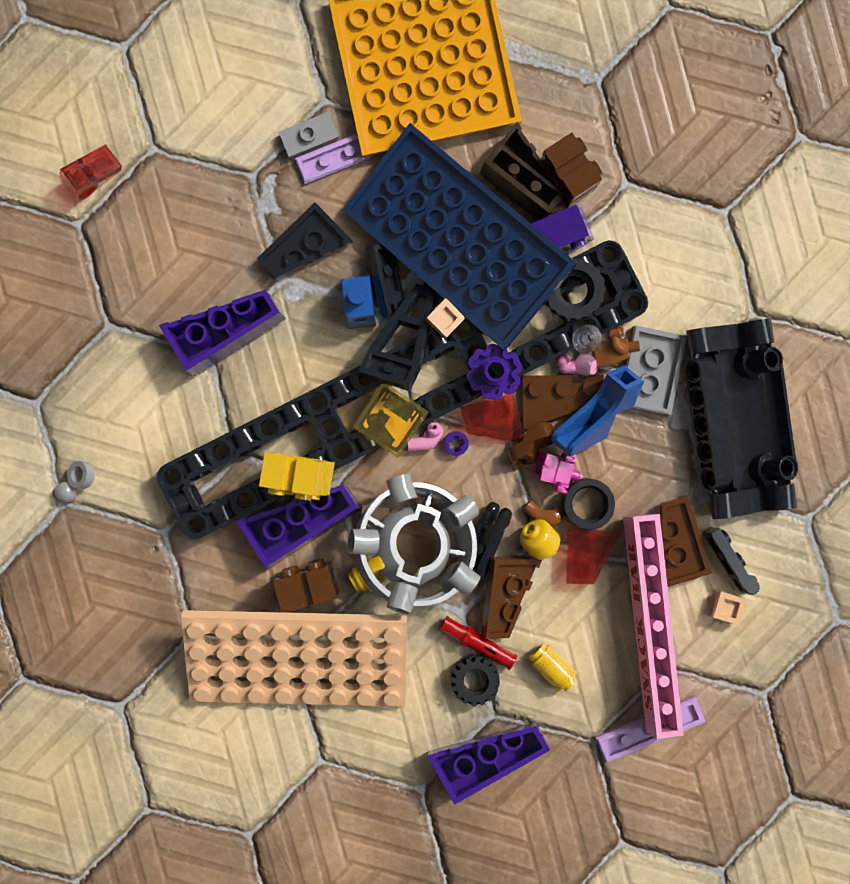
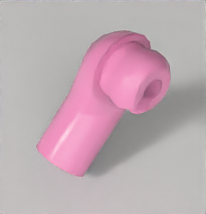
M562 355L556 360L557 369L562 374L593 375L597 372L595 361H571L569 355Z
M432 422L427 426L422 437L408 438V452L434 449L443 436L441 425L437 422Z

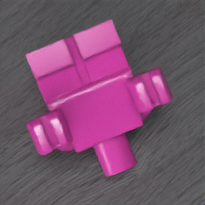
M539 452L532 478L550 482L555 492L567 494L566 488H569L570 480L578 481L581 477V471L574 470L576 463L574 458H577V454L569 457L563 452L558 457Z

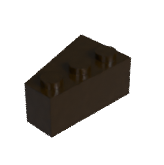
M517 121L484 161L480 174L535 218L541 220L552 213L566 192L547 164L544 165L536 153L537 149L532 143H529L521 131L522 127Z

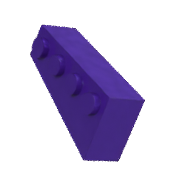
M578 204L532 223L536 229L563 251L581 248L587 245L588 241L594 239L584 211Z

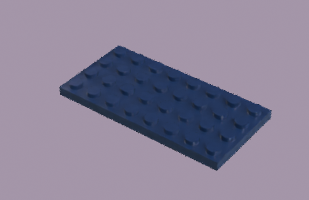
M411 123L404 129L343 209L347 215L444 299L446 298L462 315L503 350H506L578 264Z

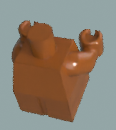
M623 327L610 330L611 340H603V337L593 339L596 366L612 365L631 357L630 353L640 351L639 340L629 342L628 338H622L624 336Z

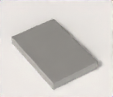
M634 325L630 342L639 340L640 351L630 353L631 357L626 359L625 366L640 377L644 383L635 405L631 408L671 416L687 336Z

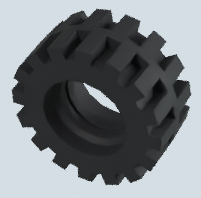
M470 654L468 657L464 656L455 664L451 673L453 692L463 703H469L471 706H476V704L482 706L485 705V702H490L493 696L497 694L498 687L500 686L499 673L496 666L489 658H485L483 655L475 656ZM473 669L483 671L487 677L485 686L477 691L468 689L464 684L466 673Z

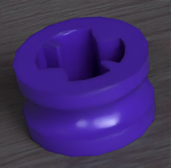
M453 431L446 436L444 446L450 454L460 456L467 451L469 441L462 432ZM454 436H459V440L461 438L464 440V444L460 445L459 451H454V447L451 449L449 447V443L453 441Z

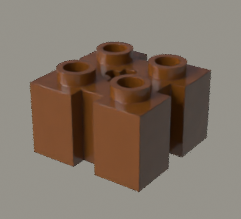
M572 132L545 149L540 158L544 165L547 164L566 192L562 200L567 208L595 191L598 187L597 185L602 181L601 168L596 161H589L584 154L587 152L585 143L580 137L576 138Z
M324 558L308 562L304 569H298V565L284 568L279 572V576L273 580L281 613L336 599L340 591L332 561L325 562Z

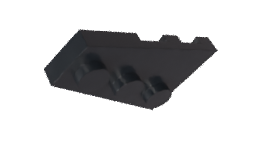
M314 202L257 259L276 279H279L352 244L353 241Z

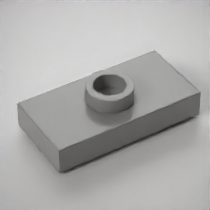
M329 111L279 132L290 159L339 139Z

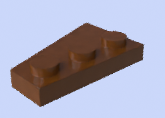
M604 375L522 376V430L580 410L597 393L604 381Z
M685 495L660 503V523L667 587L712 574L689 496Z
M490 557L481 629L482 637L485 639L510 638L522 609L521 601L526 590H530L533 583L530 580L535 568L540 567L542 560L533 557Z

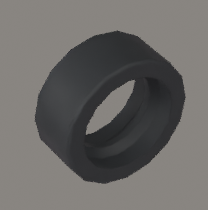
M591 478L579 479L569 485V488L566 489L568 491L567 494H563L562 508L564 515L569 522L578 528L586 530L601 528L609 522L614 514V495L609 487L599 480ZM593 488L602 495L604 508L598 517L586 520L580 518L574 512L573 498L581 489Z

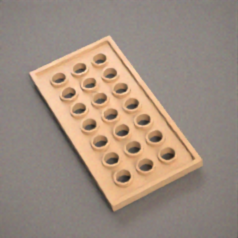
M183 610L181 623L190 702L405 707L406 615ZM206 634H215L218 638L210 639ZM241 634L244 635L246 639L239 640L236 639L233 635ZM270 635L273 640H265L261 636ZM296 635L299 636L302 640L293 641L289 637ZM325 636L328 637L329 641L322 642L317 637ZM354 637L357 641L348 642L344 638ZM380 637L383 638L385 641L382 643H376L372 639ZM216 655L219 660H212L208 656ZM244 656L247 660L240 661L235 657ZM263 657H273L274 661H266ZM299 657L302 661L294 662L290 658ZM327 658L329 659V662L323 663L318 661L317 659ZM353 658L356 659L358 662L348 663L345 661V659ZM382 659L385 662L382 664H376L373 662V660ZM211 676H218L221 680H220V681H215V680L211 679L210 677H211ZM237 677H246L249 681H240ZM272 677L275 679V682H268L264 678ZM300 678L303 682L297 683L291 679ZM322 678H325V679H328L330 682H329V683H321V682L318 681V680H319V679H322ZM354 679L357 683L349 684L346 680ZM382 680L385 683L378 685L373 683V681Z

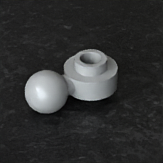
M75 461L70 465L67 473L68 481L61 482L55 489V496L59 501L69 503L76 498L77 488L86 489L91 486L95 478L92 464Z

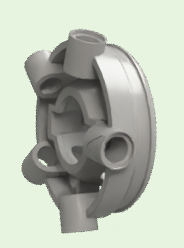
M410 473L386 480L389 490L381 493L366 507L357 523L356 529H351L349 532V553L354 554L355 563L362 579L373 592L388 601L387 608L403 614H411L413 607H425L445 601L458 591L467 596L480 580V576L473 571L477 554V539L471 520L479 515L476 503L467 495L457 500L450 493L437 486L412 482ZM417 497L423 499L421 504L400 508L397 510V513L386 515L380 522L371 517L373 511L383 502L386 508L409 502ZM431 503L434 504L440 509V511H437L429 505ZM419 520L428 530L434 528L439 540L435 541L436 551L433 562L428 566L419 567L415 575L411 576L402 572L405 561L398 553L396 540L400 529L405 524ZM366 525H370V527L375 528V530L366 529ZM447 529L450 533L455 531L458 550L450 549V538ZM380 556L385 567L380 569L379 572L392 583L386 584V587H384L373 575L366 558ZM449 556L457 557V562L450 564L438 582L442 588L427 598L415 599L418 592L416 587L438 577L445 568Z

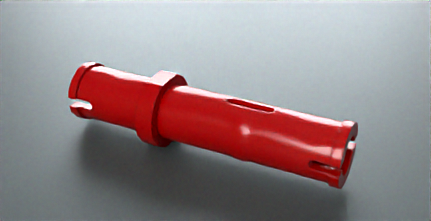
M449 616L445 617L439 628L440 632H444L459 641V645L463 647L466 645L508 670L513 667L517 659L516 654L511 653L489 639H485L480 634L474 632L473 627H466Z

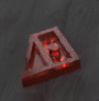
M513 393L510 395L503 394L499 400L486 399L460 407L468 434L518 443L523 441L525 434Z
M567 529L566 583L595 584L603 564L606 563L611 549L621 535V531Z

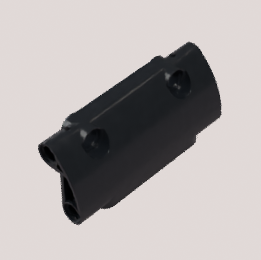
M771 318L687 330L686 336L690 360L686 363L685 374L700 480L703 487L709 492L712 519H725L762 511L798 508L795 485L790 481L797 476L798 464L785 383L783 356L779 349L771 345V343H775Z

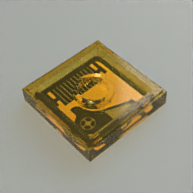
M382 383L353 425V428L398 458L429 412L390 385Z

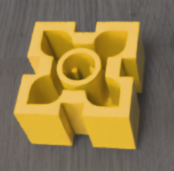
M265 452L259 486L268 488V493L293 495L295 493L294 498L320 500V495L330 494L335 462L285 453Z

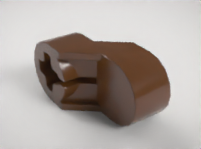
M544 422L529 427L523 441L508 448L507 453L512 467L520 468L535 463L540 450L554 443L551 441L554 433L551 423Z

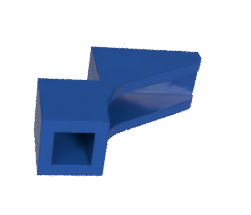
M625 365L607 373L594 397L553 433L551 441L571 457L606 439L616 414L635 405L644 381Z

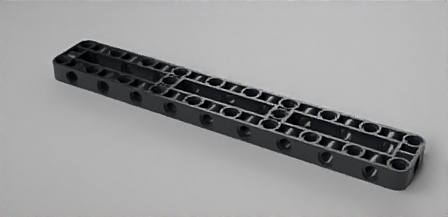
M611 240L604 241L573 257L575 260L580 258L586 262H591L596 269L600 270L601 276L604 277V285L612 300L599 306L596 312L580 321H568L552 331L544 333L508 352V354L515 353L519 357V361L522 364V370L517 374L519 377L637 318L648 308V298L619 243ZM603 250H610L613 252V262H606L603 260ZM576 276L566 278V285L560 287V294L563 295L585 284V282ZM631 297L638 301L637 311H631L627 308L626 301L628 298ZM466 317L462 322L468 324L471 331L465 337L459 336L454 329L444 339L434 328L431 329L422 366L457 349L469 372L472 369L468 365V360L470 359L467 354L468 349L475 346L486 351L487 344L483 338L485 334ZM579 322L589 324L591 331L588 336H583L578 332ZM417 337L385 353L408 359L407 351L411 347H415ZM537 346L542 350L543 356L541 360L535 361L529 357L530 347ZM360 366L164 464L157 472V481L183 533L191 539L202 538L285 496L268 493V488L259 486V478L205 505L194 482L309 423H312L323 446L302 457L335 462L333 471L384 446L383 443L361 428L348 432L337 409L386 384L373 380L369 386L361 385L358 372ZM496 367L489 369L494 374V377L499 375V370ZM466 373L409 402L423 413L414 430L481 397V390L474 391L471 389ZM317 395H321L325 400V406L319 411L314 410L311 406V400ZM435 395H442L446 398L447 405L444 409L436 410L432 407L431 400ZM329 419L337 423V431L333 435H328L323 430V424ZM267 420H272L276 424V431L272 435H267L263 430V425ZM384 429L378 435L388 443L392 439L390 435L385 433ZM341 443L346 444L350 450L349 456L346 459L338 458L335 453L336 447ZM220 444L224 445L228 451L226 458L223 460L219 459L215 453L217 446ZM171 469L176 470L179 474V480L175 484L171 483L167 477ZM242 493H248L252 497V504L249 508L242 506L240 503ZM195 517L203 521L204 527L201 532L194 530L192 527V521Z

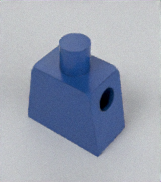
M371 276L343 278L342 288L349 329L376 326Z

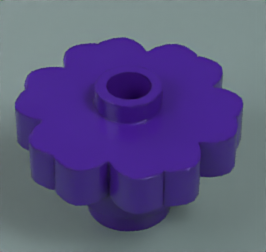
M489 344L486 351L477 349L468 360V365L472 370L467 373L466 378L472 390H481V395L484 399L499 400L503 393L507 395L514 393L516 387L521 383V379L517 375L522 370V364L519 361L518 355L515 353L508 354L507 349L503 350L496 344ZM491 367H496L499 370V375L495 378L489 375Z

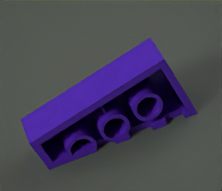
M265 289L232 300L231 303L222 306L217 305L208 308L207 311L195 315L190 314L181 317L180 320L171 323L166 322L159 326L184 369L196 376L286 318L274 298Z
M340 485L331 488L329 495H320V500L301 499L293 501L284 506L238 520L237 523L264 567L271 568L362 508L348 486Z
M532 722L430 750L427 756L455 805L550 751V746L538 724Z

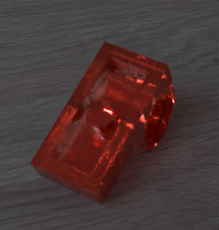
M105 144L61 168L59 178L75 200L82 201L95 192L98 183L120 172L122 165Z

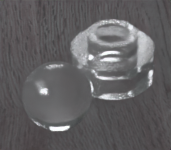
M588 324L578 327L572 335L573 345L581 353L575 360V369L584 376L591 375L596 370L597 362L592 356V352L596 351L602 342V336L598 328ZM588 334L591 337V342L588 340Z

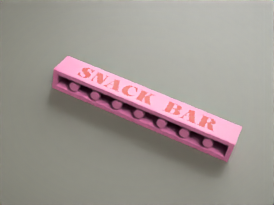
M660 514L624 516L623 522L646 733L656 739L683 736Z

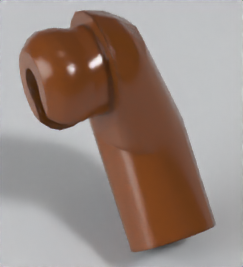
M530 500L523 507V510L533 520H545L551 526L561 523L564 517L563 510L558 506H554L551 510H542Z

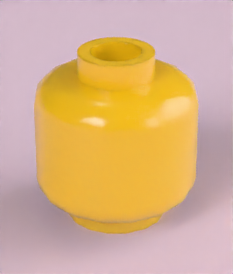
M538 519L525 525L520 535V544L533 558L543 560L556 554L560 545V536L548 522Z

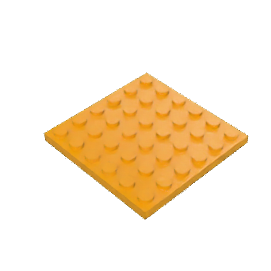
M329 0L363 158L387 153L409 123L414 125L434 143L514 126L517 121L521 124L522 120L496 0Z

